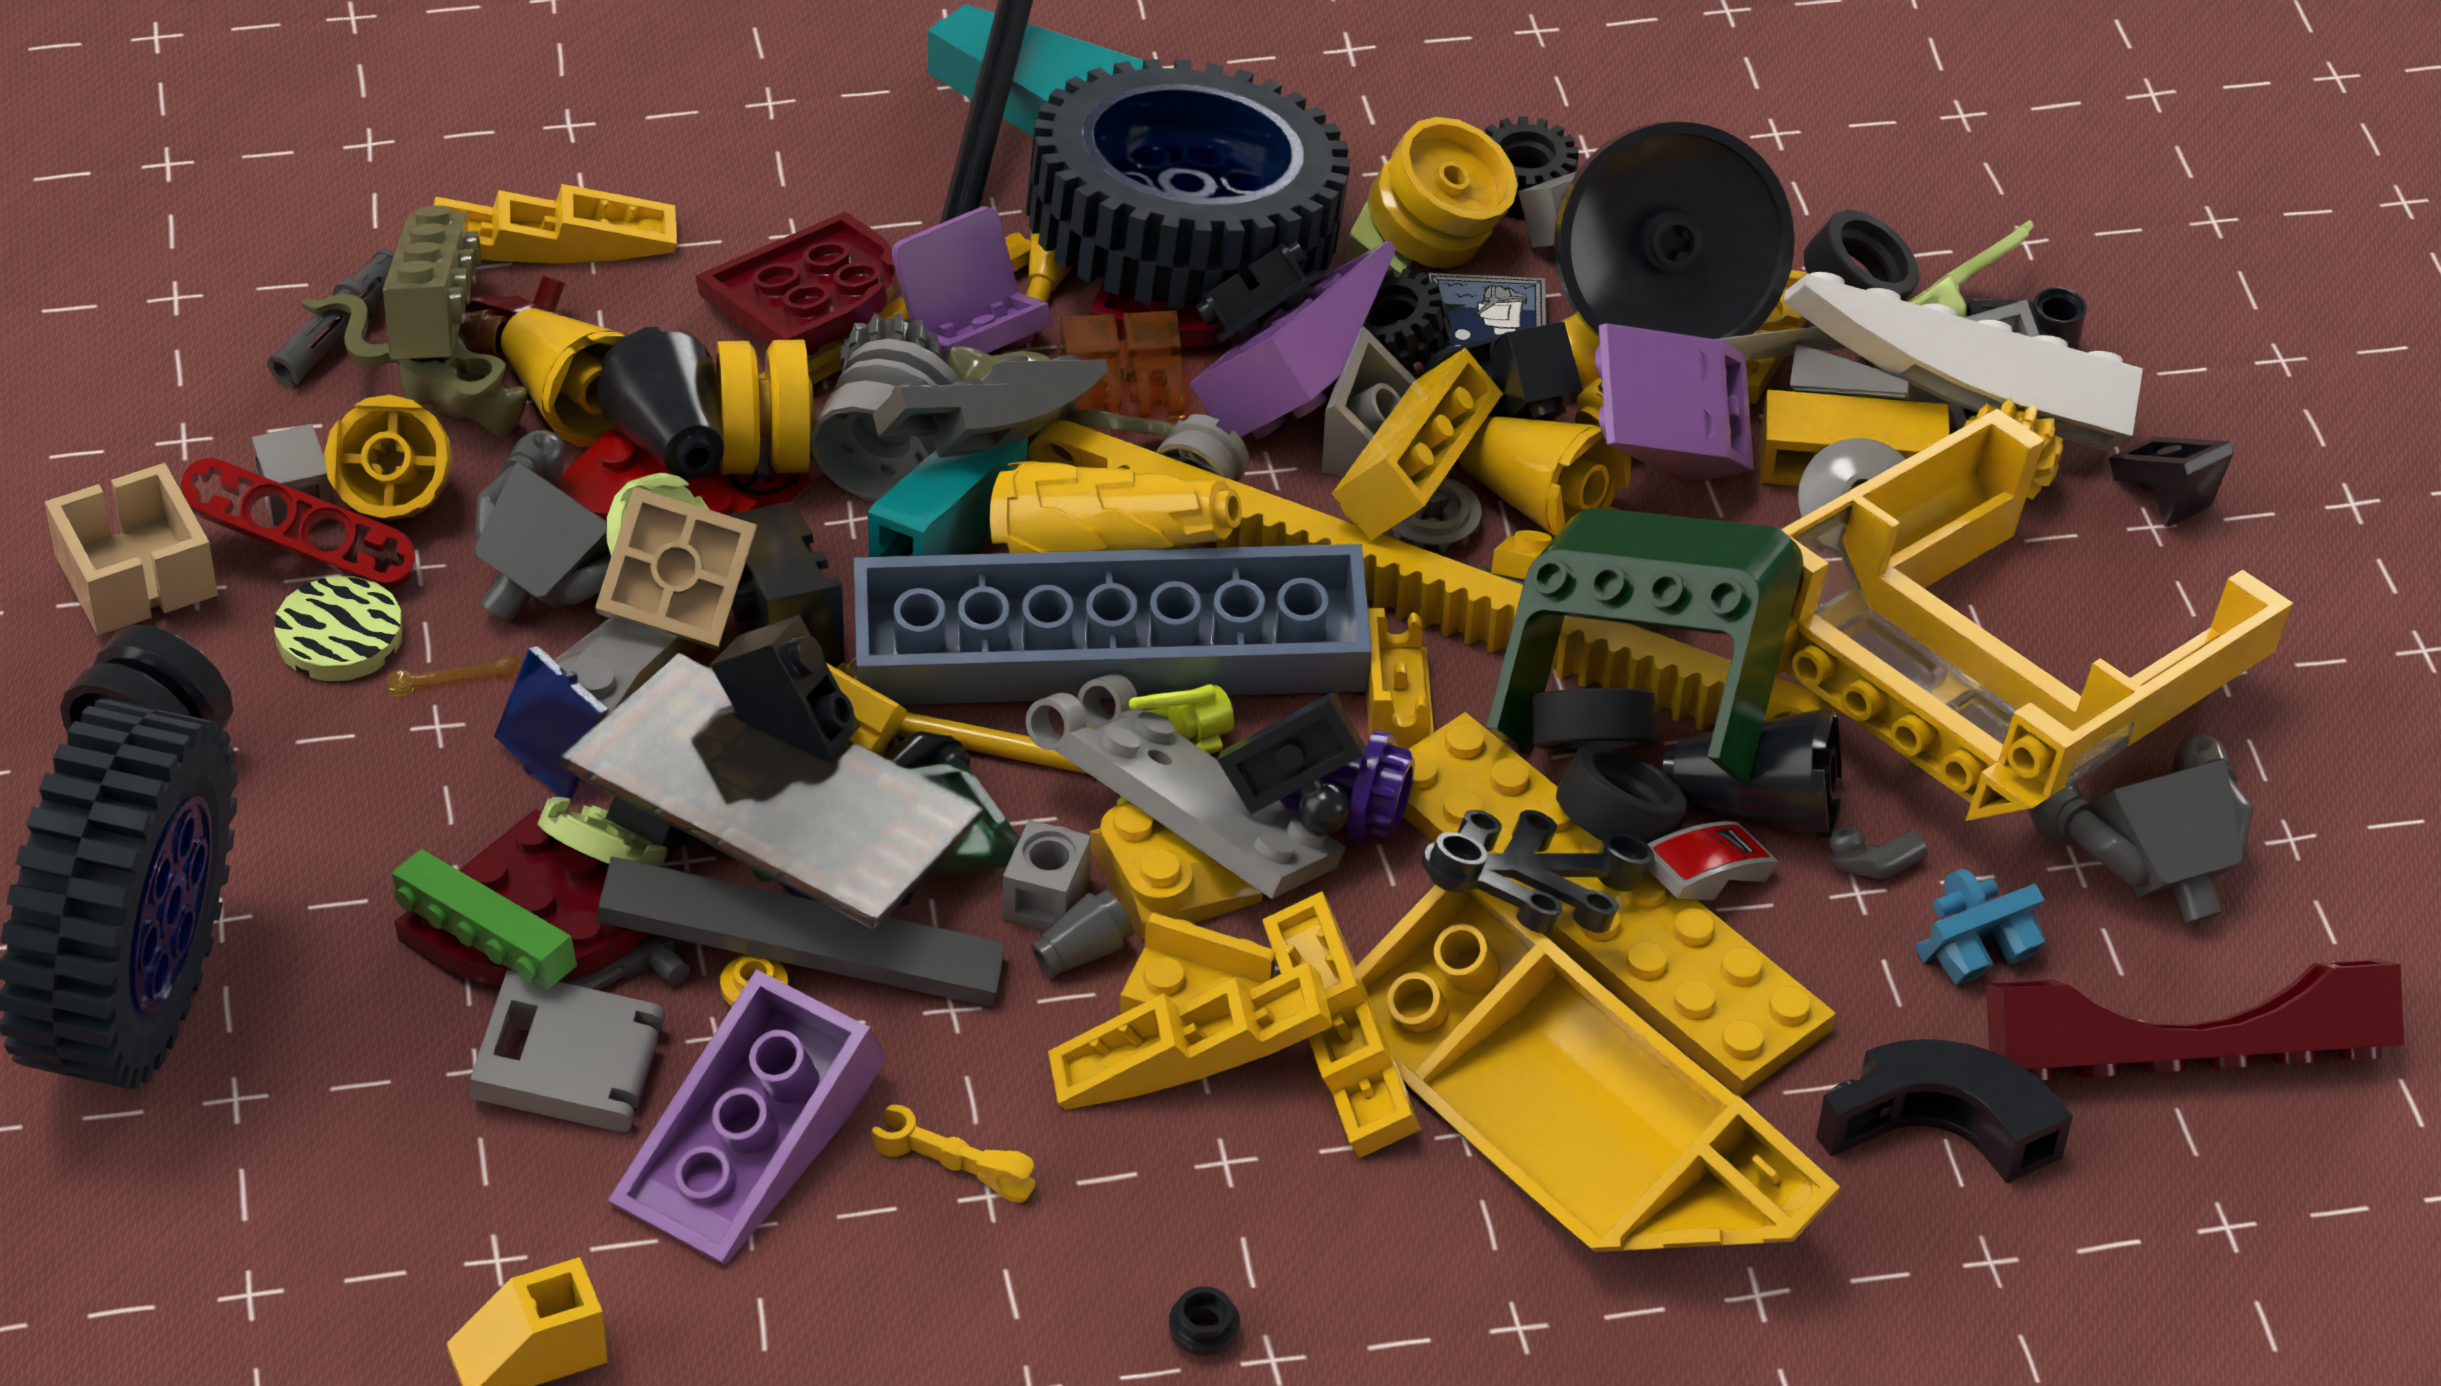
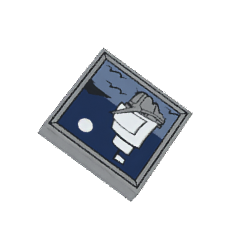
M1428 273L1430 282L1435 280L1439 286L1451 325L1449 327L1451 338L1450 341H1444L1445 347L1461 346L1497 337L1505 332L1546 325L1545 278Z

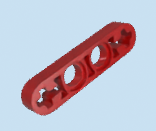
M199 459L189 465L182 476L180 485L182 494L192 512L200 518L347 576L374 581L385 589L401 586L409 580L414 572L416 559L413 545L405 534L395 528L220 459ZM215 474L220 476L222 488L229 493L240 496L241 484L248 485L250 488H248L241 499L239 516L235 517L230 515L234 505L229 499L213 495L209 503L201 502V494L199 489L194 486L198 480L208 482L212 475ZM262 497H278L287 505V516L280 525L265 528L253 521L251 517L252 507ZM321 520H336L346 529L345 541L336 550L322 551L311 543V529ZM359 530L368 533L363 539L366 547L383 552L388 544H394L397 546L398 558L404 562L400 567L390 565L385 573L377 571L376 559L363 552L358 551L357 563H351L346 560L355 550L357 533Z

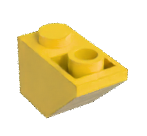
M580 1257L511 1278L447 1342L448 1354L461 1386H536L608 1363L603 1311Z

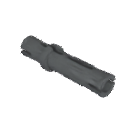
M381 249L375 253L373 259L353 278H343L335 286L333 296L339 294L360 296L359 298L364 300L370 320L379 310L378 303L383 299V286L394 253L386 249ZM330 310L314 315L277 353L267 360V366L274 378L288 387L298 385L302 378L345 336L351 314L340 310ZM328 327V329L311 346H309L310 343L313 342Z

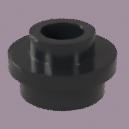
M1208 1286L1190 1289L1180 1297L1170 1311V1335L1180 1348L1189 1353L1204 1356L1221 1353L1231 1347L1239 1335V1312L1231 1299L1219 1289ZM1206 1323L1212 1326L1201 1327L1197 1326V1324Z

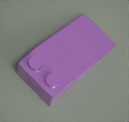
M1390 240L1320 277L1310 285L1314 293L1309 298L1286 312L1280 307L1263 321L1264 326L1259 331L1234 345L1189 383L1210 416L1220 420L1217 427L1227 434L1234 430L1240 438L1251 432L1255 440H1258L1280 427L1286 421L1283 415L1292 411L1296 419H1299L1318 408L1327 400L1323 390L1341 375L1359 330L1365 322L1396 251Z
M756 969L609 1197V1203L726 1266L853 1114L888 1057L871 1028Z

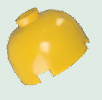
M389 394L365 398L353 405L356 408L347 412L341 421L337 420L329 432L324 458L327 478L344 502L364 516L385 521L415 517L435 504L448 485L453 461L449 437L434 415L411 399Z

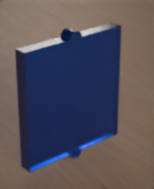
M535 646L527 651L494 737L524 764V770L528 775L535 774L559 797L570 799L573 798L582 775L566 768L564 764L600 733L609 709L578 682V676L575 672L567 673L539 646Z

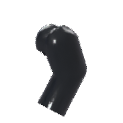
M918 731L908 735L874 764L872 768L900 782H904L916 770L935 774L941 773L942 778L945 780L955 781L967 773L971 761L969 754L963 750L962 743L953 736Z

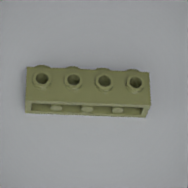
M427 206L417 209L413 215H407L383 286L390 360L452 357L460 325L465 322L466 304H470V289L476 282V267L481 265L479 232L468 231L467 212L451 213V208L447 206Z

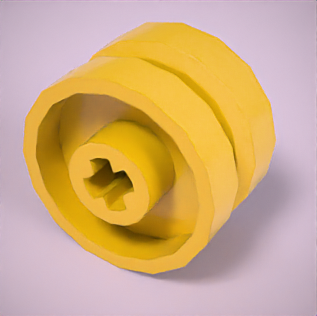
M1433 117L1418 121L1404 134L1394 149L1391 159L1383 165L1373 180L1367 202L1372 222L1384 240H1390L1399 253L1425 266L1449 269L1467 264L1481 250L1492 234L1493 228L1502 220L1514 203L1518 184L1513 164L1501 146L1482 130L1458 119Z
M773 340L766 350L765 379H758L756 352L749 341H718L716 345V379L724 441V453L719 463L720 474H753L759 465L760 436L767 437L769 464L776 474L808 473L810 434L813 430L814 410L812 380L808 376L805 341Z

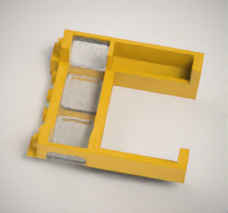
M1999 409L1993 410L1781 529L1801 549L1803 566L1775 676L1782 672L1787 673L1971 803L1965 821L2034 808L2276 651L2293 602L2244 570H2241L2228 578L2209 629L2131 678L2101 658L2092 664L2082 696H2080L1925 589L2012 538L2015 534L2045 440Z

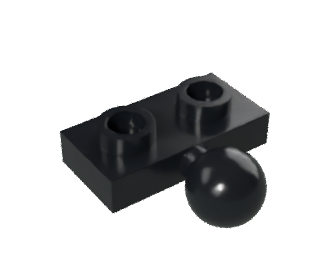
M1331 692L1222 750L1217 761L1250 815L1299 790L1302 795L1299 803V814L1302 822L1311 831L1328 835L1338 832L1347 824L1351 816V801L1343 788L1334 783L1324 782L1322 777L1364 756L1366 745L1335 694Z

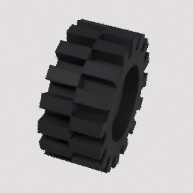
M1518 116V124L1513 125L1510 119L1506 118L1500 120L1499 129L1493 124L1485 128V134L1501 146L1514 167L1518 187L1514 203L1509 208L1513 209L1512 217L1522 219L1523 217L1519 191L1577 171L1579 151L1578 147H1575V139L1571 134L1564 136V128L1557 124L1551 130L1547 129L1548 120L1538 118L1536 125L1528 124V117ZM1516 166L1532 167L1533 169L1519 168Z
M1393 269L1387 270L1363 326L1411 374L1416 372L1413 364L1420 361L1425 367L1432 357L1431 352L1437 353L1439 350L1446 348L1444 341H1450L1451 331L1449 327L1451 325L1439 286L1435 280L1430 282L1429 276L1422 272L1415 278L1413 270L1403 269L1400 277H1395ZM1404 320L1400 323L1391 326H1385L1386 324L1394 321Z

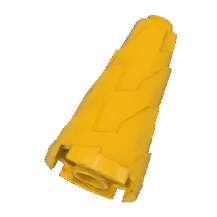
M1036 461L1007 464L1013 470L999 472L993 487L990 503L992 544L1007 543L1010 553L1187 549L1198 544L1227 539L1232 533V529L1240 524L1242 515L1240 498L1235 490H1230L1225 481L1174 478L1167 474L1134 473L1133 470L1121 468L1076 467L1064 463Z

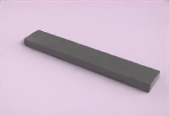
M612 856L596 917V922L987 1007H993L1005 948V942L888 916H883L876 925H869L828 903Z

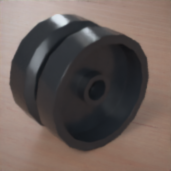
M129 625L117 631L97 654L93 666L84 670L68 688L60 704L63 726L66 731L69 730L74 721L81 722L82 712L88 706L94 707L95 701L100 699L107 700V698L214 721L223 725V729L228 724L234 711L229 687L219 670L203 653L176 634L151 625Z

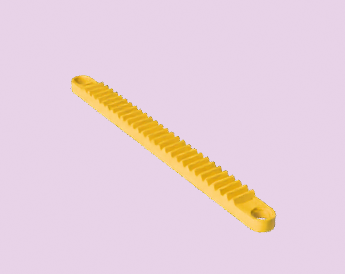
M1057 419L1039 431L1030 443L1028 449L1030 461L1064 463L1076 467L1121 468L1133 470L1134 473L1167 474L1174 478L1225 481L1230 490L1237 492L1241 501L1242 515L1240 524L1232 529V533L1227 539L1213 541L1216 543V548L1362 544L1366 596L1368 599L1373 600V608L1386 609L1389 606L1395 608L1396 619L1399 620L1409 617L1414 612L1421 618L1423 629L1436 623L1441 625L1442 636L1448 637L1457 631L1463 633L1464 644L1471 645L1479 640L1486 641L1487 652L1492 654L1502 648L1507 649L1523 588L1522 584L1383 534L1370 541L1356 524L1071 421ZM1050 444H1056L1064 448L1072 456L1073 461L1060 457ZM1564 616L1552 666L1555 667L1557 678L1563 679L1572 673L1578 675L1579 686L1584 688L1594 682H1598L1602 688H1630L1654 692L1655 713L1665 707L1669 708L1672 712V720L1679 722L1691 716L1695 718L1696 729L1703 730L1716 723L1731 660L1629 623ZM1775 676L1764 721L1785 717L1789 713L1799 714L1818 709H1835L1808 688Z

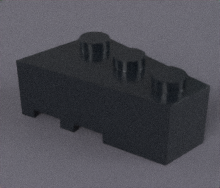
M794 501L728 514V516L757 525L732 604L735 621L737 623L746 622L749 629L745 630V633L800 615L810 635L820 644L825 662L835 668L845 663L842 583L838 577L825 579L820 570L828 568V560L823 551L812 552L810 543H814L813 534Z

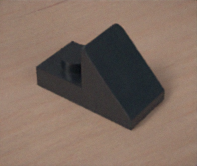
M2154 436L2108 459L2115 481L2140 482L2143 489H2154L2162 522L2166 527H2170L2208 509L2212 505L2234 452L2231 441Z

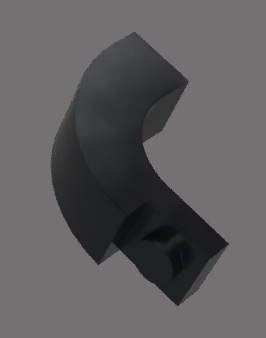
M1914 1039L1881 1045L1865 1052L1860 1079L1857 1081L1852 1079L1843 1081L1824 1095L1816 1139L1832 1157L1897 1128L1907 1126L1940 1128L1964 1138L1975 1146L2007 1184L2063 1158L2073 1115L2040 1079L2002 1055L1966 1043L1937 1039Z

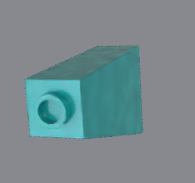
M965 4L927 30L928 74L972 100L995 13ZM1027 23L1003 119L1034 137L1039 109L1043 102L1048 103L1049 95L1056 88L1065 91L1066 81L1075 76L1087 81L1088 71L1098 67L1113 75L1114 63L1129 61L1135 70H1141L1143 60Z
M1028 437L998 449L971 455L939 458L937 450H935L869 509V557L975 554L991 532L990 503L997 476L1000 471L1013 470L1011 466L1007 465L1009 463L1028 461Z

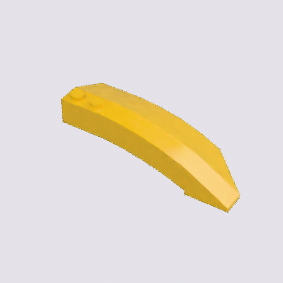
M1435 884L1356 966L1403 1082L1509 1179L1594 1252L1793 1242L1842 1191L1841 1187L1741 1097L1734 1095L1654 1030L1543 933H1537L1524 927L1516 917L1517 910L1511 904L1482 890L1472 889L1461 893L1446 891Z

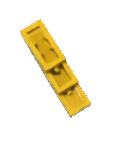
M561 184L556 201L498 190L493 207L435 197L433 206H447L451 208V213L467 212L468 231L479 232L481 260L547 264L618 261L674 253L677 246L675 205Z
M1323 891L1262 919L1271 947L1276 953L1275 958L1281 974L1306 961L1321 974L1333 1027L1308 1037L1322 1079L1333 1095L1349 1143L1359 1159L1420 1131L1421 1127L1378 1017Z
M1308 961L1250 990L1234 977L1179 1006L1165 993H1162L1048 1051L1057 1101L1064 1110L1137 1097L1196 1081L1268 1056L1333 1027L1321 974Z

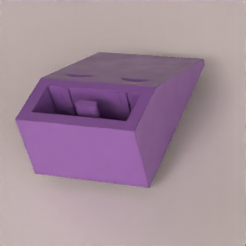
M1608 323L1599 325L1600 346L1597 347L1595 352V364L1603 384L1604 405L1599 411V424L1607 445L1687 484L1754 471L1746 356L1744 353L1716 339Z

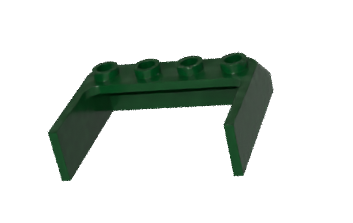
M1589 508L1580 511L1567 522L1527 571L1486 728L1517 752L1529 753L1533 739V696L1545 692L1564 616L1728 635L1734 641V652L1707 757L1737 782L1749 783L1802 571L1803 556L1801 549L1783 530L1773 526L1603 508Z

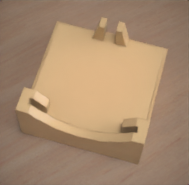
M634 486L597 600L596 614L655 629L719 651L757 525Z

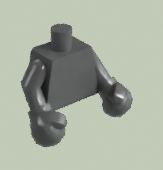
M534 430L520 438L511 451L509 458L501 466L500 475L485 487L477 497L475 523L477 544L474 554L500 572L479 603L509 624L515 619L531 594L557 610L564 608L567 604L576 605L600 594L611 560L607 544V521L556 487V484L561 480L566 453L562 439L556 433L548 430Z
M2189 734L2180 741L2176 748L2172 774L2114 789L2091 804L2082 798L2080 789L2069 775L2065 788L2034 808L2028 809V812L2039 834L2061 844H2080L2126 885H2131L2134 893L2140 898L2173 890L2184 923L2187 925L2214 917L2223 912L2212 878L2218 877L2242 864L2243 852L2246 850L2254 810L2251 802L2237 786L2236 774L2231 768L2227 752L2221 743L2212 736Z

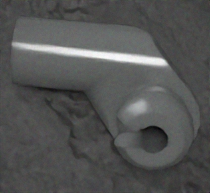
M1851 826L1837 829L1829 838L1830 848L1833 851L1829 857L1839 871L1878 880H1885L1924 860L1928 854L1927 845L1923 837L1915 830H1909L1880 846L1864 844V833L1860 829H1854Z

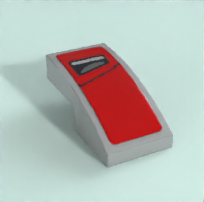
M1735 821L1712 822L1688 827L1648 843L1654 853L1649 871L1679 899L1715 900L1728 880L1766 882L1779 863L1741 824Z

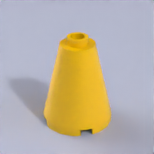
M536 308L525 309L514 315L503 330L501 348L550 428L559 437L578 447H591L609 429L617 431L601 411L595 395V383H599L603 371L601 362L606 353L627 335Z
M1487 416L1459 456L1460 465L1466 473L1553 537L1560 532L1574 515L1582 510L1589 508L1619 510L1610 505L1614 499L1617 487L1627 490L1631 473V456L1607 445L1600 425Z

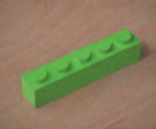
M420 849L391 872L395 887L394 896L403 909L414 911L427 919L433 927L437 929L442 928L456 936L465 946H473L486 954L494 963L503 964L517 972L524 981L533 982L548 991L577 966L570 935L423 849Z

